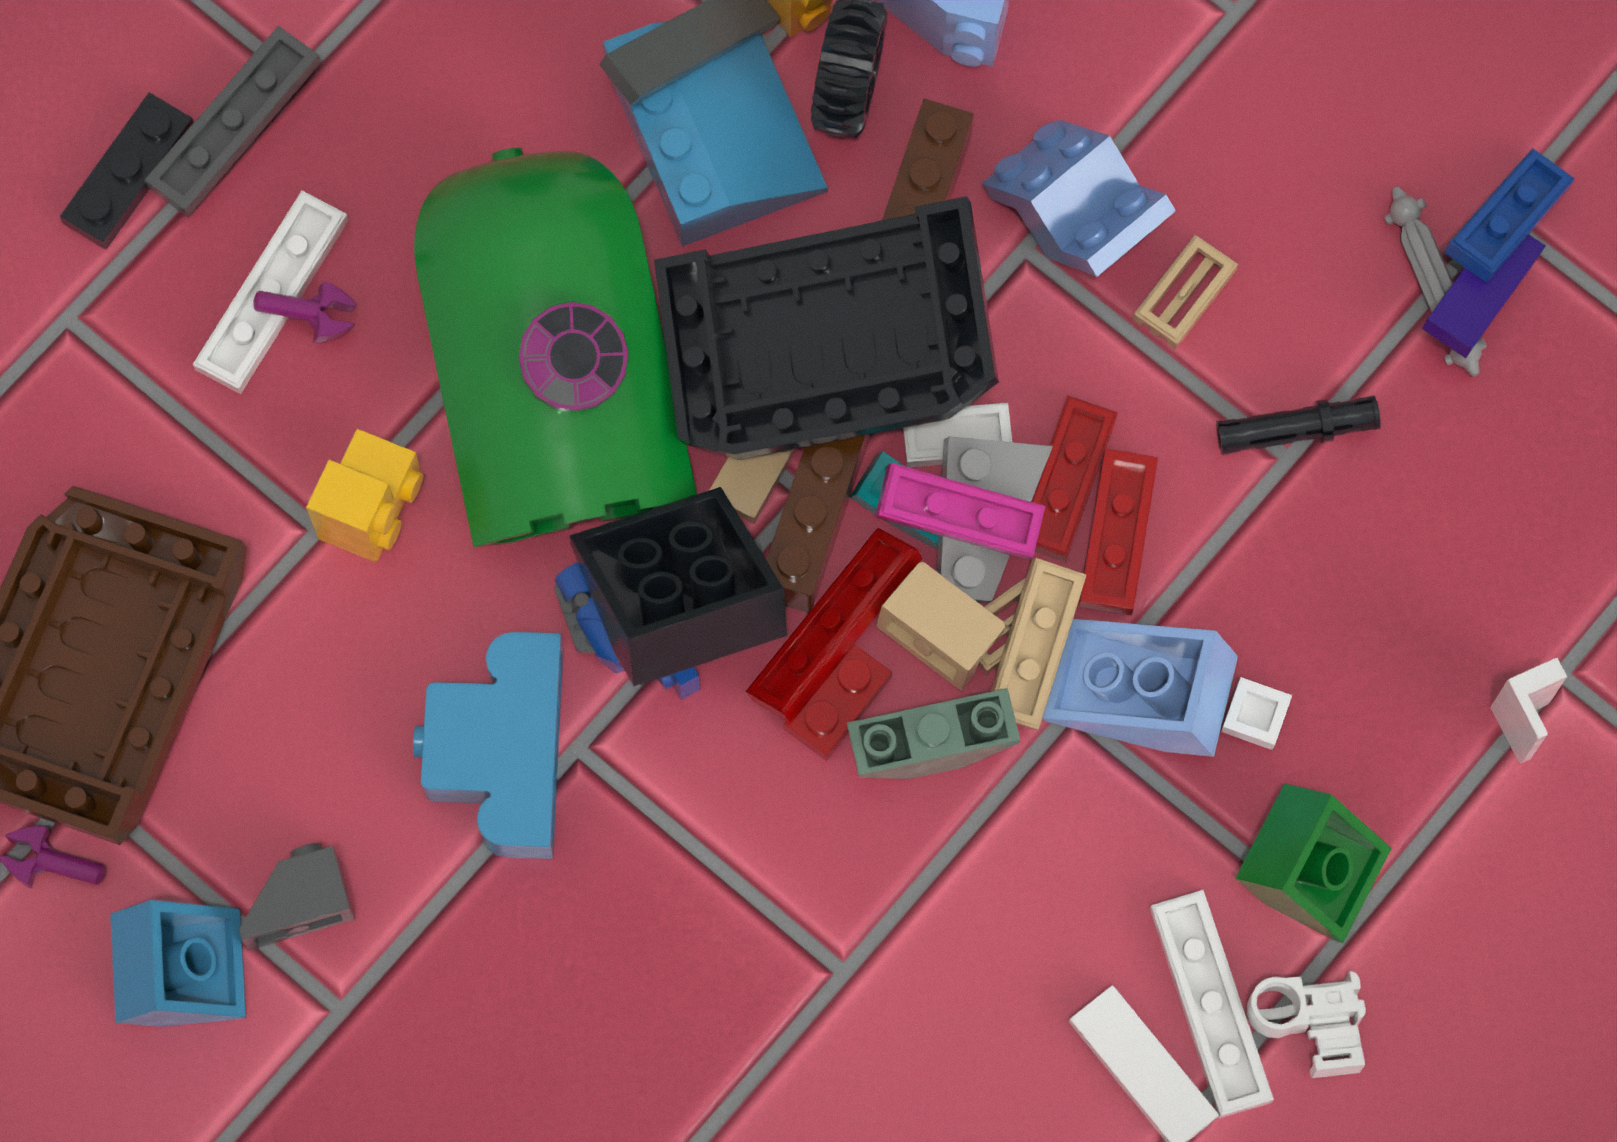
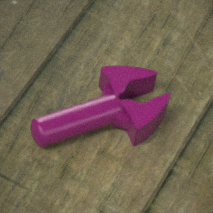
M326 281L322 282L318 288V295L311 300L265 291H258L253 299V307L257 312L307 320L315 329L314 343L339 338L348 333L354 325L351 322L331 320L323 312L327 308L352 312L356 307V303L345 292Z
M46 826L26 827L5 835L9 842L29 845L37 855L35 858L29 857L24 861H16L13 858L0 855V860L7 870L26 887L32 888L35 876L45 871L94 885L100 884L104 878L105 867L102 863L51 850L47 844L51 832Z

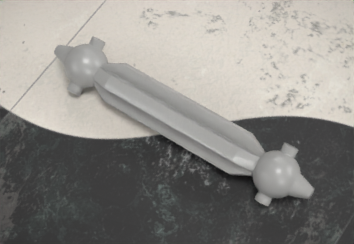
M1398 186L1392 189L1393 203L1390 207V213L1384 217L1388 225L1395 223L1402 227V244L1430 310L1433 312L1452 286L1453 280L1431 229L1419 220L1422 213L1421 209L1427 207L1423 197L1416 200L1408 196ZM1484 338L1479 339L1466 358L1450 348V353L1445 355L1444 358L1448 365L1455 363L1460 367H1464L1472 377L1480 374L1479 360L1482 349L1487 348V344Z

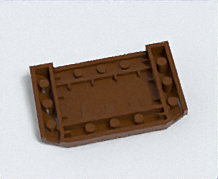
M72 486L64 493L67 499L47 517L41 514L27 527L0 587V804L121 845L138 825L243 579L247 547L242 540Z

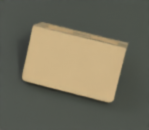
M920 562L882 605L876 627L962 691L975 675L980 659L1003 633L1005 623L929 565Z

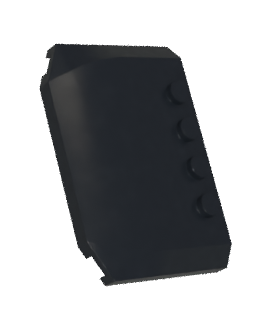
M965 196L914 207L915 214L714 255H710L704 249L655 259L654 265L678 439L683 444L735 459L750 458L950 419L998 384L999 379L972 205L969 198Z

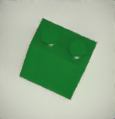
M1284 784L1235 879L1267 906L1334 941L1344 943L1392 848L1332 794Z

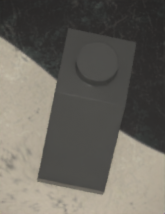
M320 843L304 845L290 852L291 858L277 863L239 928L241 940L248 951L355 920L339 859L333 846L323 848Z

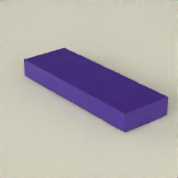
M1528 235L1487 284L1464 268L1421 329L1466 358L1541 255L1546 245Z

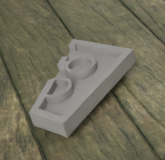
M949 436L943 441L941 477L1031 502L1053 446ZM938 535L936 571L978 603L987 604L992 602L1010 555Z

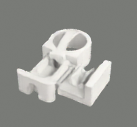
M1349 971L1344 982L1303 986L1301 976L1291 978L1271 977L1263 980L1255 987L1247 1003L1246 1015L1250 1025L1258 1033L1270 1038H1281L1289 1034L1305 1033L1310 1025L1311 1030L1307 1032L1308 1039L1316 1040L1315 1045L1318 1051V1055L1312 1057L1311 1078L1360 1073L1365 1066L1357 1025L1364 1017L1366 1009L1364 1000H1358V991L1361 985L1359 976L1355 972ZM1267 991H1278L1286 995L1293 1004L1273 1009H1258L1257 997ZM1295 1016L1284 1024H1274L1269 1021ZM1349 1055L1347 1059L1323 1061V1058Z

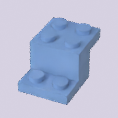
M1059 119L1038 129L1031 143L1019 153L1002 159L995 166L994 173L981 183L991 200L1013 207L1018 211L1046 258L1096 277L1176 211L1166 194L1139 185L1109 135Z

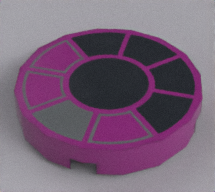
M575 302L549 307L534 318L522 336L519 353V363L524 383L536 399L555 410L568 412L597 408L611 398L625 377L628 358L623 332L611 316L593 305Z

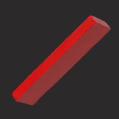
M877 528L745 691L751 700L791 723L879 614L886 600L923 559L917 548Z

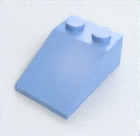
M876 0L879 3H883L888 11L940 53L951 56L957 63L971 67L981 64L993 66L1008 12L1009 0Z
M1073 619L1042 718L1048 723L1162 752L1214 757L1238 656L1218 632L1214 630Z

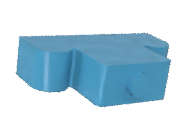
M510 632L495 638L488 647L486 654L487 669L492 684L430 683L426 689L424 725H415L413 756L414 758H422L421 785L426 798L432 802L482 803L477 815L479 832L487 849L498 856L506 858L553 859L564 649L561 633Z

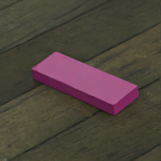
M890 463L887 465L875 517L1030 560L1034 556L1045 506Z

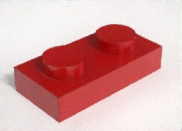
M854 644L791 723L784 722L783 729L827 761L847 736V723L858 721L892 678V671Z

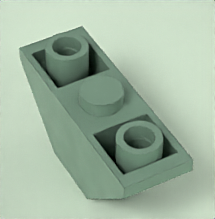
M1008 688L847 723L859 778L913 779L964 768L1020 743Z

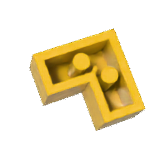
M356 429L341 463L328 460L307 504L306 509L317 538L377 563L383 548L391 550L398 538L402 521L397 518L405 501L412 503L421 488L424 474L419 472L420 465L416 452Z

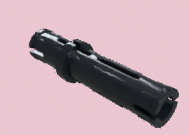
M1375 395L1328 403L1327 399L1315 401V406L1303 407L1301 409L1285 410L1241 419L1216 421L1217 440L1221 455L1319 438L1321 442L1333 441L1334 436L1377 430L1381 427L1379 406Z

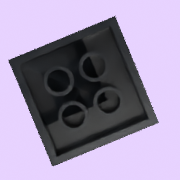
M721 487L569 535L571 547L613 651L634 687L787 636L784 588Z

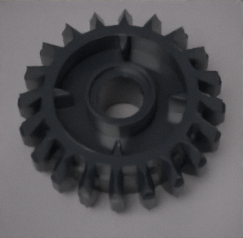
M872 0L835 1L825 32L812 97L811 122L816 130L824 131L827 135L843 138V136L857 138L863 132L869 115L883 52L888 15L883 3Z

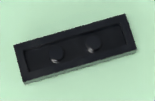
M149 92L60 215L62 223L107 250L149 191L145 183L146 177L194 123L193 118Z

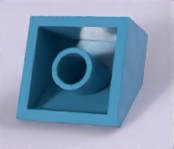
M148 900L110 914L115 1023L162 1027L246 1018L242 940L239 932L241 926L240 909Z

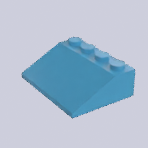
M668 21L652 23L603 41L604 57L608 53ZM761 34L632 106L612 82L682 247L828 192L826 182Z

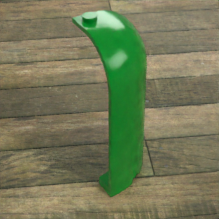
M509 148L493 153V161L455 172L441 180L430 191L419 212L415 229L414 255L473 547L511 544L540 535L570 529L572 523L600 518V522L625 518L697 495L687 446L678 439L666 346L638 217L631 199L617 177L604 164L583 153L551 151L524 155L522 148ZM568 302L593 305L611 316L623 332L628 351L625 377L615 394L597 408L577 412L555 410L536 399L524 383L519 363L522 336L532 320L549 307Z

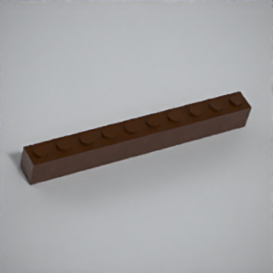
M923 98L882 220L915 214L914 207L951 199L971 140L974 113ZM871 434L804 447L766 559L784 588L785 606L809 613L814 606Z

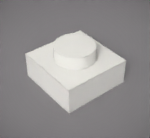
M1240 677L1221 732L1273 750L1292 695Z

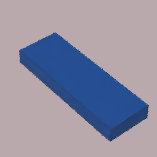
M1532 148L1449 242L1444 253L1487 284L1567 192L1575 178Z

